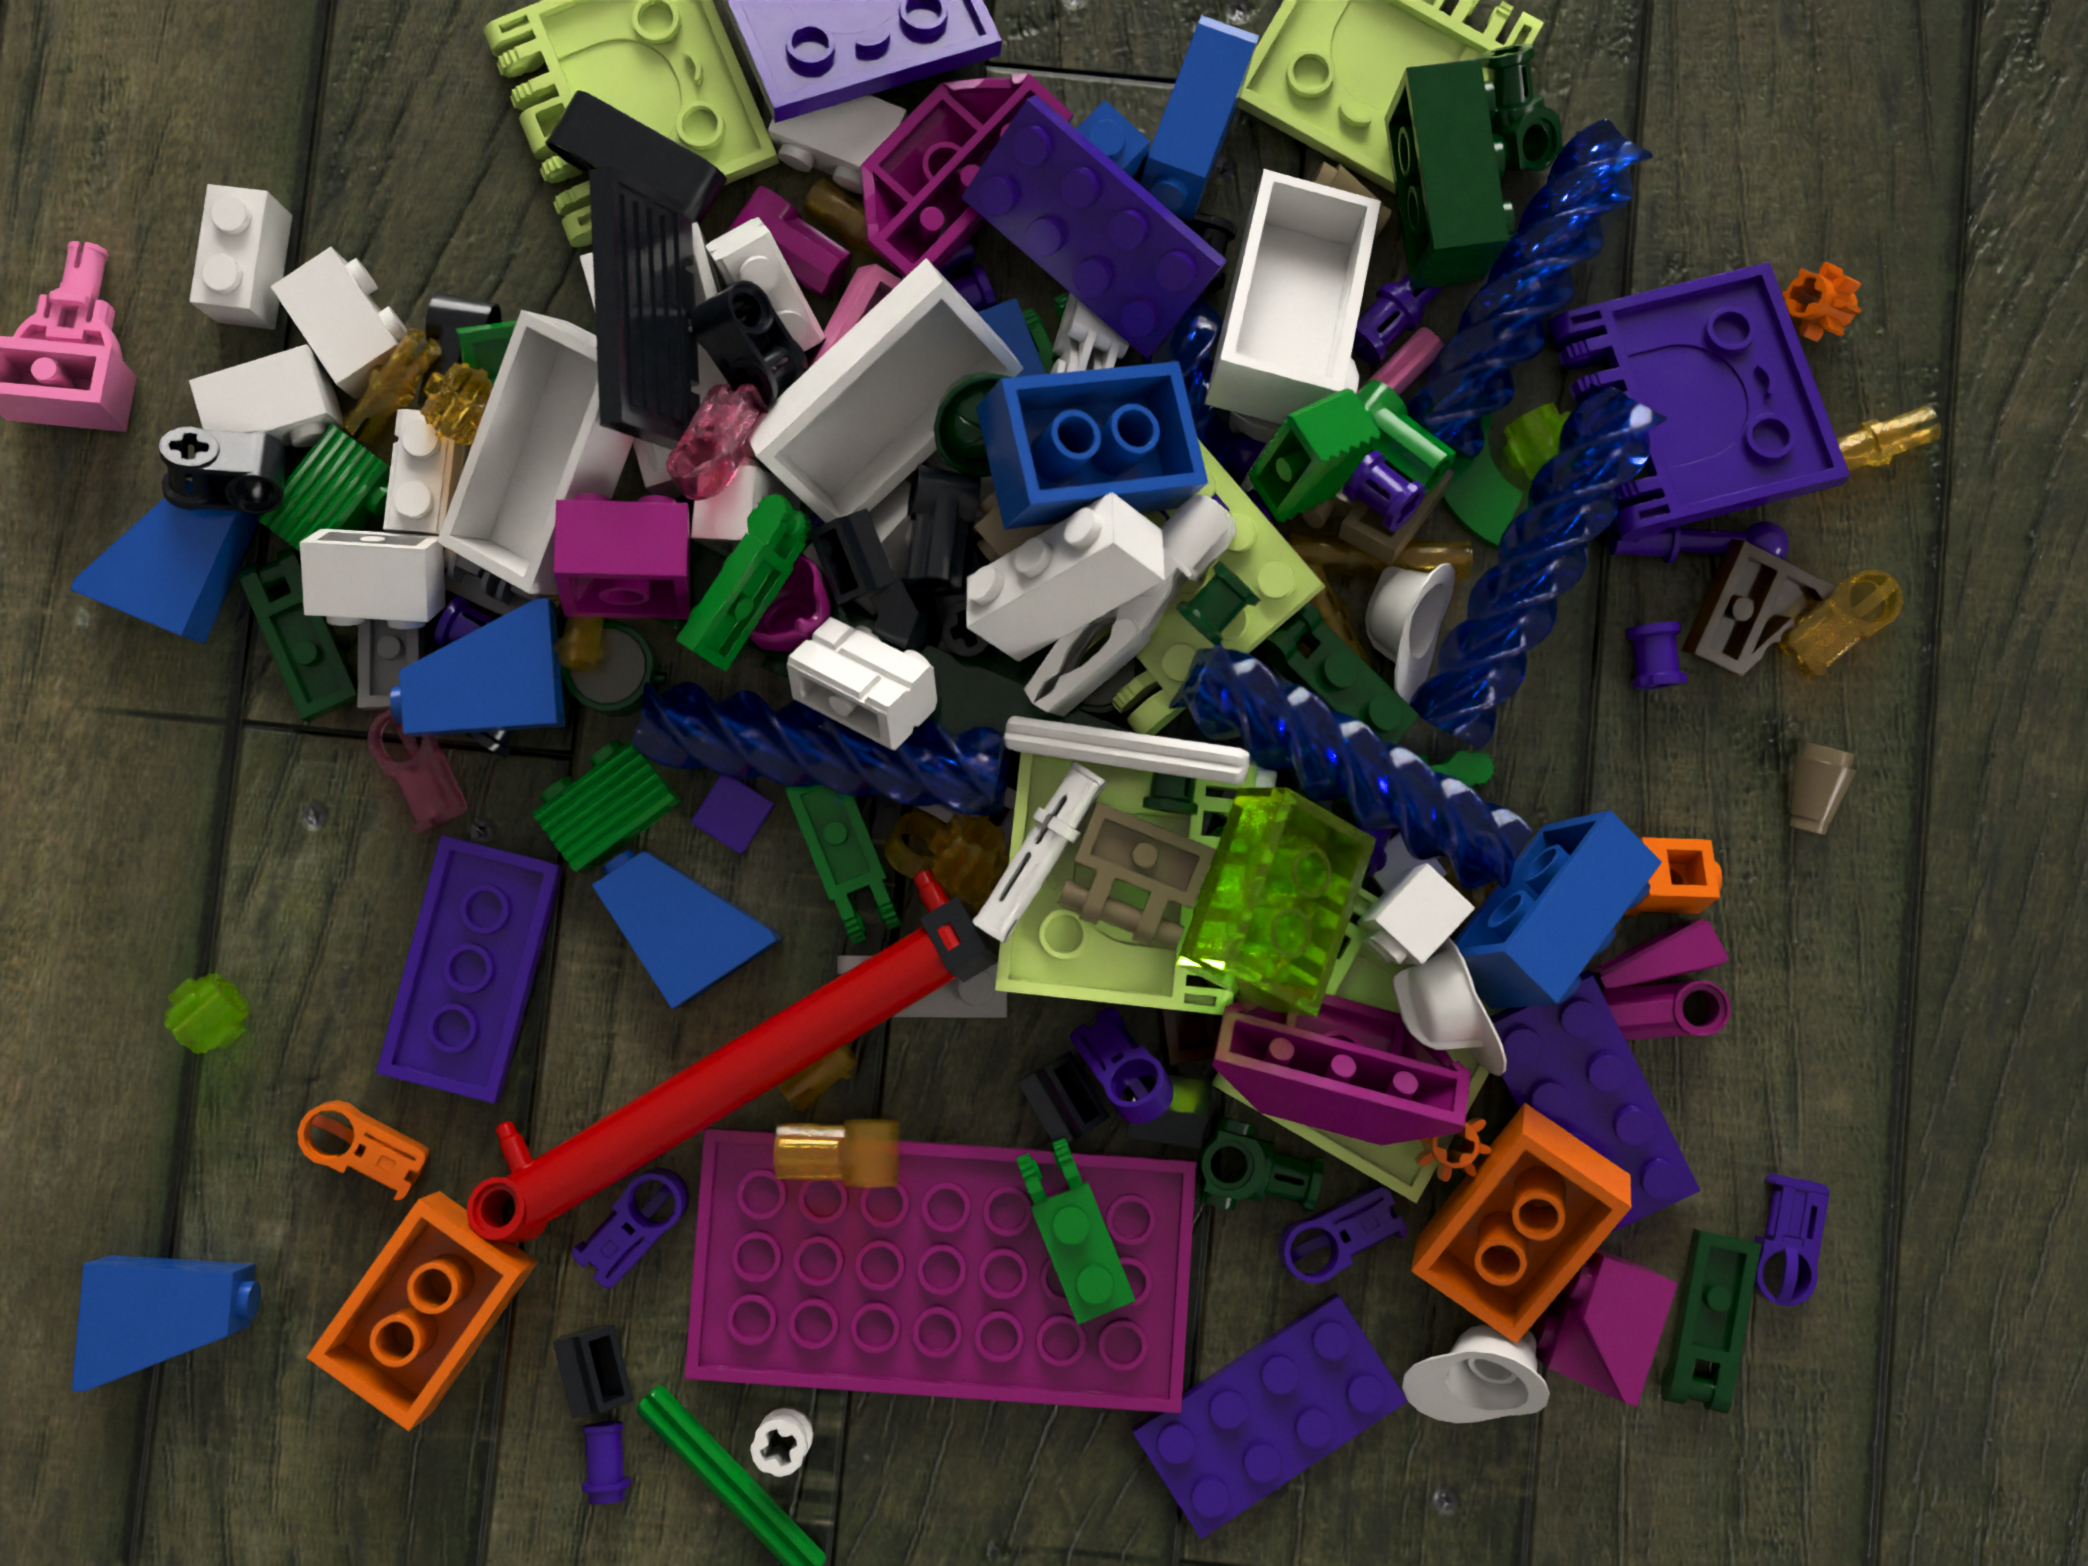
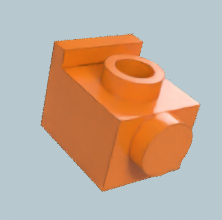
M1640 838L1662 863L1648 881L1650 890L1636 906L1626 910L1625 916H1637L1641 912L1700 914L1720 898L1722 870L1720 865L1714 860L1712 840Z

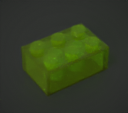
M1238 787L1176 965L1269 1011L1317 1017L1377 839L1287 787Z

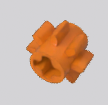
M1829 262L1823 263L1819 274L1812 273L1804 268L1799 269V276L1790 283L1787 290L1782 292L1792 323L1795 328L1799 329V335L1814 342H1818L1821 339L1824 329L1840 337L1843 336L1844 328L1862 310L1858 307L1857 298L1854 294L1860 288V282L1843 275L1842 268Z
M1477 1117L1465 1122L1462 1132L1455 1133L1463 1137L1461 1149L1451 1148L1448 1152V1157L1447 1150L1437 1145L1439 1136L1419 1139L1422 1141L1424 1151L1417 1155L1414 1159L1415 1162L1420 1166H1426L1435 1160L1438 1161L1437 1175L1440 1180L1448 1182L1451 1178L1453 1168H1461L1466 1174L1472 1177L1476 1176V1169L1472 1162L1476 1159L1478 1153L1490 1154L1492 1151L1490 1147L1480 1143L1477 1132L1485 1127L1486 1121Z

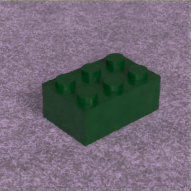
M1481 59L1406 67L1384 118L1411 290L1482 282L1494 262L1498 260L1509 239L1514 235L1515 217L1513 206L1509 200L1503 201L1500 179L1504 177L1505 173L1504 148L1500 140H1493L1490 121L1494 118L1496 110L1495 90L1491 81H1484Z

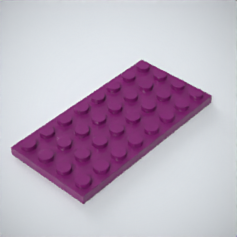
M707 1127L704 1129L684 1379L1181 1413L1197 1162L1190 1159L1071 1151L1083 1182H1089L1136 1299L1132 1303L1078 1325L1030 1205L1033 1201L1016 1159L1019 1156L1030 1153L1032 1159L1036 1160L1042 1175L1041 1182L1049 1197L1070 1188L1064 1173L1057 1166L1053 1156L1054 1150Z

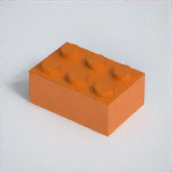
M1526 1103L1522 1105L1489 1146L1492 1149L1491 1153L1483 1154L1474 1165L1477 1175L1472 1177L1467 1174L1417 1236L1411 1272L1515 1344L1518 1343L1632 1208L1629 1173Z
M441 1191L417 1200L306 1357L407 1431L412 1430L432 1414L538 1263L536 1259L512 1242L488 1240L477 1235L469 1225L467 1210Z

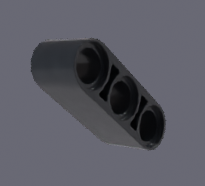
M581 90L575 92L545 141L548 148L558 157L589 175V170L612 165L683 203V215L691 219L692 223L697 222L699 227L727 182L725 175L706 159L597 97Z

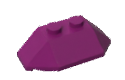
M1030 73L1011 75V78H979L940 83L861 164L860 175L867 244L904 278L926 258L938 270L985 224L987 220L966 203L961 196L1028 98L1037 95L1068 123L1072 120L1074 114Z
M1292 984L1259 994L1243 1003L1236 1002L1227 1005L1224 1008L1212 1066L1260 1113L1381 1146L1461 1133L1465 1127L1471 1072L1459 1061L1454 1062L1445 1050H1434L1417 1041L1409 1034L1400 1013Z

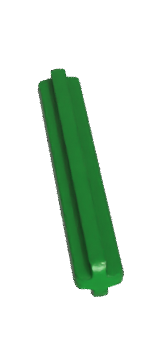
M658 1385L654 1387L638 1403L636 1407L637 1414L783 1566H824L826 1561L825 1553L664 1386Z

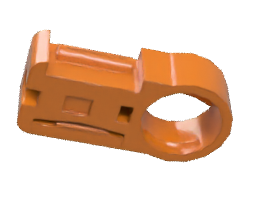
M341 1100L326 1101L310 1110L301 1120L297 1131L298 1145L303 1154L311 1161L329 1166L342 1174L351 1167L370 1179L392 1190H396L397 1193L394 1200H401L411 1192L431 1155L430 1149L426 1145L360 1112L351 1103ZM321 1111L341 1113L349 1119L353 1130L318 1113ZM311 1126L321 1128L348 1142L351 1147L343 1154L332 1155L323 1152L315 1145L311 1137Z

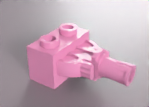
M72 241L67 245L68 253L60 287L50 291L49 296L40 294L35 314L20 325L13 337L0 336V415L6 421L126 432L137 377L123 361L119 342L112 332L115 316L113 307L103 300H98L109 253L103 247L89 242H85L82 253L81 243L79 241Z

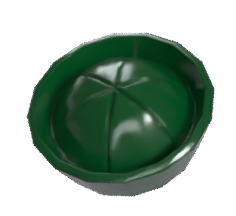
M989 372L968 374L951 384L940 399L933 427L936 448L949 466L964 475L983 478L992 476L976 407L1001 378H1010L1012 376Z

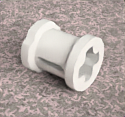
M784 1406L772 1410L765 1416L755 1433V1439L750 1449L753 1462L759 1470L771 1473L776 1477L790 1475L800 1468L804 1456L812 1445L814 1434L811 1421L806 1414L797 1408ZM776 1429L781 1437L793 1435L796 1439L789 1453L783 1445L772 1447L770 1444Z

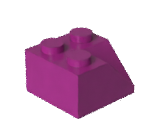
M594 493L579 494L573 497V500L556 499L553 574L565 617L688 619L691 613L692 545L688 503H676L674 499L661 495L644 496L638 499V502L611 501L610 498L604 495Z
M1596 1249L1553 1300L1550 1311H1544L1538 1318L1533 1332L1537 1343L1536 1358L1547 1368L1626 1404L1637 1407L1678 1283L1642 1264Z

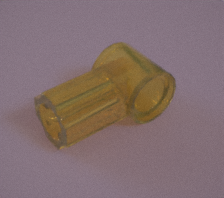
M885 1119L845 1120L844 1125L818 1123L778 1124L774 1142L775 1179L842 1180L843 1185L851 1187L899 1185L900 1122Z

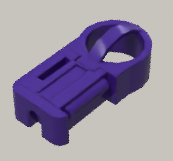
M1108 1007L1095 1016L1098 1023L1089 1029L1085 1024H1082L1071 1033L1070 1040L1105 1089L1108 1099L1123 1119L1136 1124L1147 1123L1160 1117L1169 1108L1174 1091L1170 1078L1161 1063L1149 1054L1143 1044L1138 1047L1124 1028L1126 1025L1115 1008ZM1148 1075L1158 1077L1157 1083L1150 1093L1141 1083L1139 1077ZM1126 1086L1130 1087L1138 1101L1126 1102L1121 1100Z
M660 1167L646 1170L629 1182L623 1194L611 1206L614 1211L587 1239V1243L583 1240L572 1249L574 1260L581 1267L591 1264L597 1270L593 1278L604 1288L613 1287L669 1228L683 1218L688 1210L690 1199L686 1183L674 1171ZM650 1180L663 1182L662 1188L639 1210L636 1201L639 1185ZM674 1194L676 1203L671 1217L664 1222L651 1221L649 1218Z
M1769 1174L1765 1181L1773 1183L1765 1235L1764 1237L1755 1235L1754 1238L1755 1242L1761 1244L1753 1290L1760 1297L1780 1306H1796L1805 1302L1813 1294L1818 1282L1817 1264L1829 1200V1190L1825 1185L1817 1182L1796 1179L1780 1174ZM1785 1251V1268L1781 1289L1778 1295H1772L1764 1284L1763 1269L1766 1261L1773 1254ZM1800 1264L1801 1277L1799 1279L1798 1285L1795 1287L1798 1276V1266Z
M1370 1186L1308 1218L1292 1222L1281 1234L1277 1252L1280 1263L1287 1273L1301 1281L1317 1284L1328 1281L1339 1271L1353 1265L1352 1256L1384 1241L1391 1234L1397 1238H1405L1408 1231L1402 1216L1396 1215L1392 1208L1395 1205V1201L1390 1191L1384 1187ZM1308 1229H1321L1324 1231L1323 1234L1291 1248L1295 1237L1302 1231ZM1331 1245L1330 1258L1326 1266L1318 1272L1304 1274L1299 1272L1293 1263L1300 1258Z

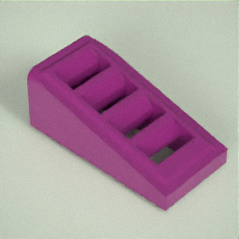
M1686 919L1589 971L1593 974L1599 988L1614 989L1719 967L1724 963H1728L1729 958L1709 920Z

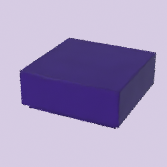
M723 771L690 822L744 856L776 807V804Z

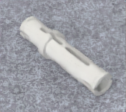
M1073 761L1070 770L1046 808L1038 807L1033 815V818L1037 820L1036 824L1006 868L977 917H974L973 924L1007 944L1010 939L1009 936L1035 895L1041 889L1042 884L1068 843L1076 844L1082 833L1077 831L1103 788L1107 786V781Z

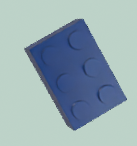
M1179 361L1001 378L976 407L1004 530L1060 523L1072 516L1076 511L1089 506L1111 492L1139 513L1177 509L1209 484Z
M1611 810L1543 825L1454 940L1466 962L1478 997L1490 1009L1553 1005L1567 1000L1581 983L1579 974L1589 960L1605 950L1615 938L1616 930L1614 927L1626 910L1636 906L1649 892L1650 884L1648 881L1662 861Z

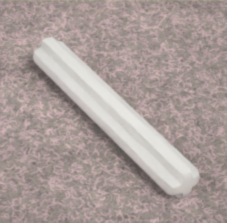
M1013 716L1008 719L1004 734L1005 747L1017 752L1237 785L1245 782L1250 762L1249 753L1241 748Z

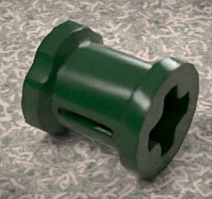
M1220 560L1213 567L1215 575L1189 602L1182 600L1175 607L1196 630L1215 646H1218L1224 640L1222 632L1247 605L1255 607L1261 601Z
M1153 772L1150 795L1143 798L1142 807L1162 812L1197 815L1198 805L1193 802L1197 778Z

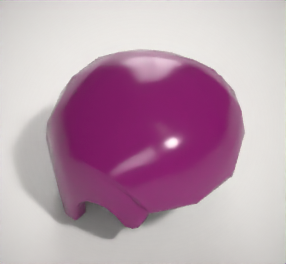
M800 553L793 564L795 568L748 637L761 649L786 652L795 651L806 639L811 641L812 634L830 616L831 605L827 583L817 565L802 553Z

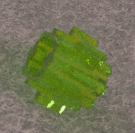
M1553 402L1522 415L1503 429L1509 440L1507 445L1502 447L1514 473L1524 469L1530 481L1540 479L1557 471L1581 455L1575 443L1583 435L1570 411H1567L1560 415Z
M208 973L205 977L201 976L197 981L189 977L167 996L174 1005L163 1014L166 1018L164 1024L180 1044H184L196 1054L201 1052L205 1054L209 1049L213 1051L217 1046L225 1049L246 1031L241 1021L251 1012L247 1008L249 1003L232 982H228L218 973L213 975Z

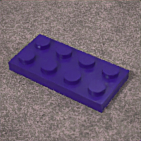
M1037 95L1025 101L961 196L966 203L1146 359H1149L1156 353L1227 262L1222 255Z
M441 835L378 1062L377 1074L494 1104L501 1101L564 869L563 865Z
M1586 970L1579 974L1581 983L1577 990L1560 1004L1507 1008L1489 1018L1502 1042L1507 1060L1506 1071L1501 1075L1518 1109L1524 1103L1528 1104L1630 1174L1632 1208L1611 1231L1612 1233L1701 1190L1593 974Z
M1335 1292L1183 1393L1181 1413L1154 1412L1133 1426L1132 1431L1198 1536L1202 1539L1408 1402V1400L1340 1296Z

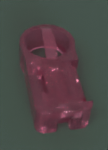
M717 384L711 387L678 445L669 454L666 462L667 472L687 499L695 501L705 500L718 495L735 478L738 466L745 456L741 449L760 413L769 412L767 405L753 384H741L737 391H733L729 384ZM712 460L701 470L692 473L702 463Z
M391 710L384 711L377 716L369 727L367 739L369 749L379 762L386 778L396 776V781L414 819L418 823L410 827V829L416 833L428 831L465 814L467 803L436 740V735L422 736L421 748L419 749L414 736L403 734L402 723L395 724ZM388 721L392 722L400 735L409 761H397L385 751L382 743V732Z

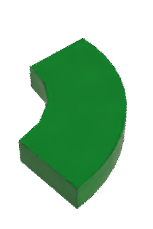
M1437 391L1429 410L1426 430L1456 452L1454 463L1449 468L1455 473L1451 486L1442 497L1441 503L1455 522L1469 535L1497 551L1502 544L1524 492L1506 481L1492 461L1488 442L1492 415Z

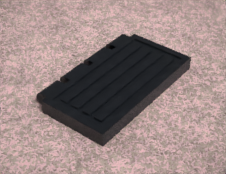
M612 165L589 170L600 426L670 450L694 447V441L702 439L700 395L691 392V387L699 385L698 341L694 333L688 330V327L692 326V313L696 308L695 276L686 270V267L694 264L692 220L683 215V203Z

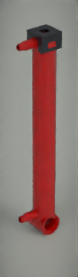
M922 870L914 876V882L919 890L918 895L928 911L927 915L920 918L923 924L922 927L534 1160L523 1136L518 1133L514 1123L505 1121L499 1124L495 1132L500 1141L499 1147L511 1174L506 1177L489 1178L474 1188L468 1199L466 1211L469 1225L477 1235L488 1240L526 1243L534 1240L545 1230L550 1221L956 978L966 982L998 962V954L986 932L972 923L976 916L973 909L958 896L949 900L940 882L935 880L931 871ZM513 1197L516 1206L515 1214L512 1220L506 1224L503 1218V1208L507 1200Z

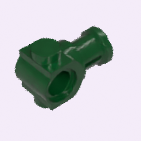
M1533 44L1501 47L1480 55L1482 67L1487 68L1488 81L1493 83L1495 90L1496 110L1494 118L1490 121L1493 140H1500L1503 144L1505 170L1541 171L1551 165L1556 155L1563 153L1559 115L1551 108L1545 107L1543 96L1534 95L1530 59L1534 57Z
M1219 1116L1217 1126L1213 1127L1212 1136L1204 1141L1203 1150L1200 1149L1198 1152V1166L1202 1174L1200 1182L1202 1190L1199 1201L1216 1207L1235 1210L1237 1200L1247 1199L1261 1202L1266 1194L1298 1202L1302 1210L1312 1212L1321 1188L1324 1158L1314 1155L1310 1160H1305L1274 1152L1273 1142L1252 1137L1255 1124ZM1225 1146L1240 1149L1243 1156L1241 1170L1230 1178L1217 1177L1211 1170V1159L1214 1153ZM1275 1174H1282L1298 1178L1299 1180L1293 1181L1275 1176Z

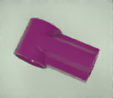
M758 186L727 232L751 219L759 217L772 234L796 282L824 300L827 295L835 291L844 278L848 265L852 260L851 253L804 222L800 213L780 195L766 187Z
M1683 979L1670 983L1624 986L1614 989L1600 988L1625 1040L1687 1035L1707 1037L1723 1029L1730 1018L1731 1006L1728 996L1721 987L1711 982ZM1699 991L1706 998L1708 1005L1707 1013L1700 1022L1690 1024L1682 1011L1683 1002L1691 992Z

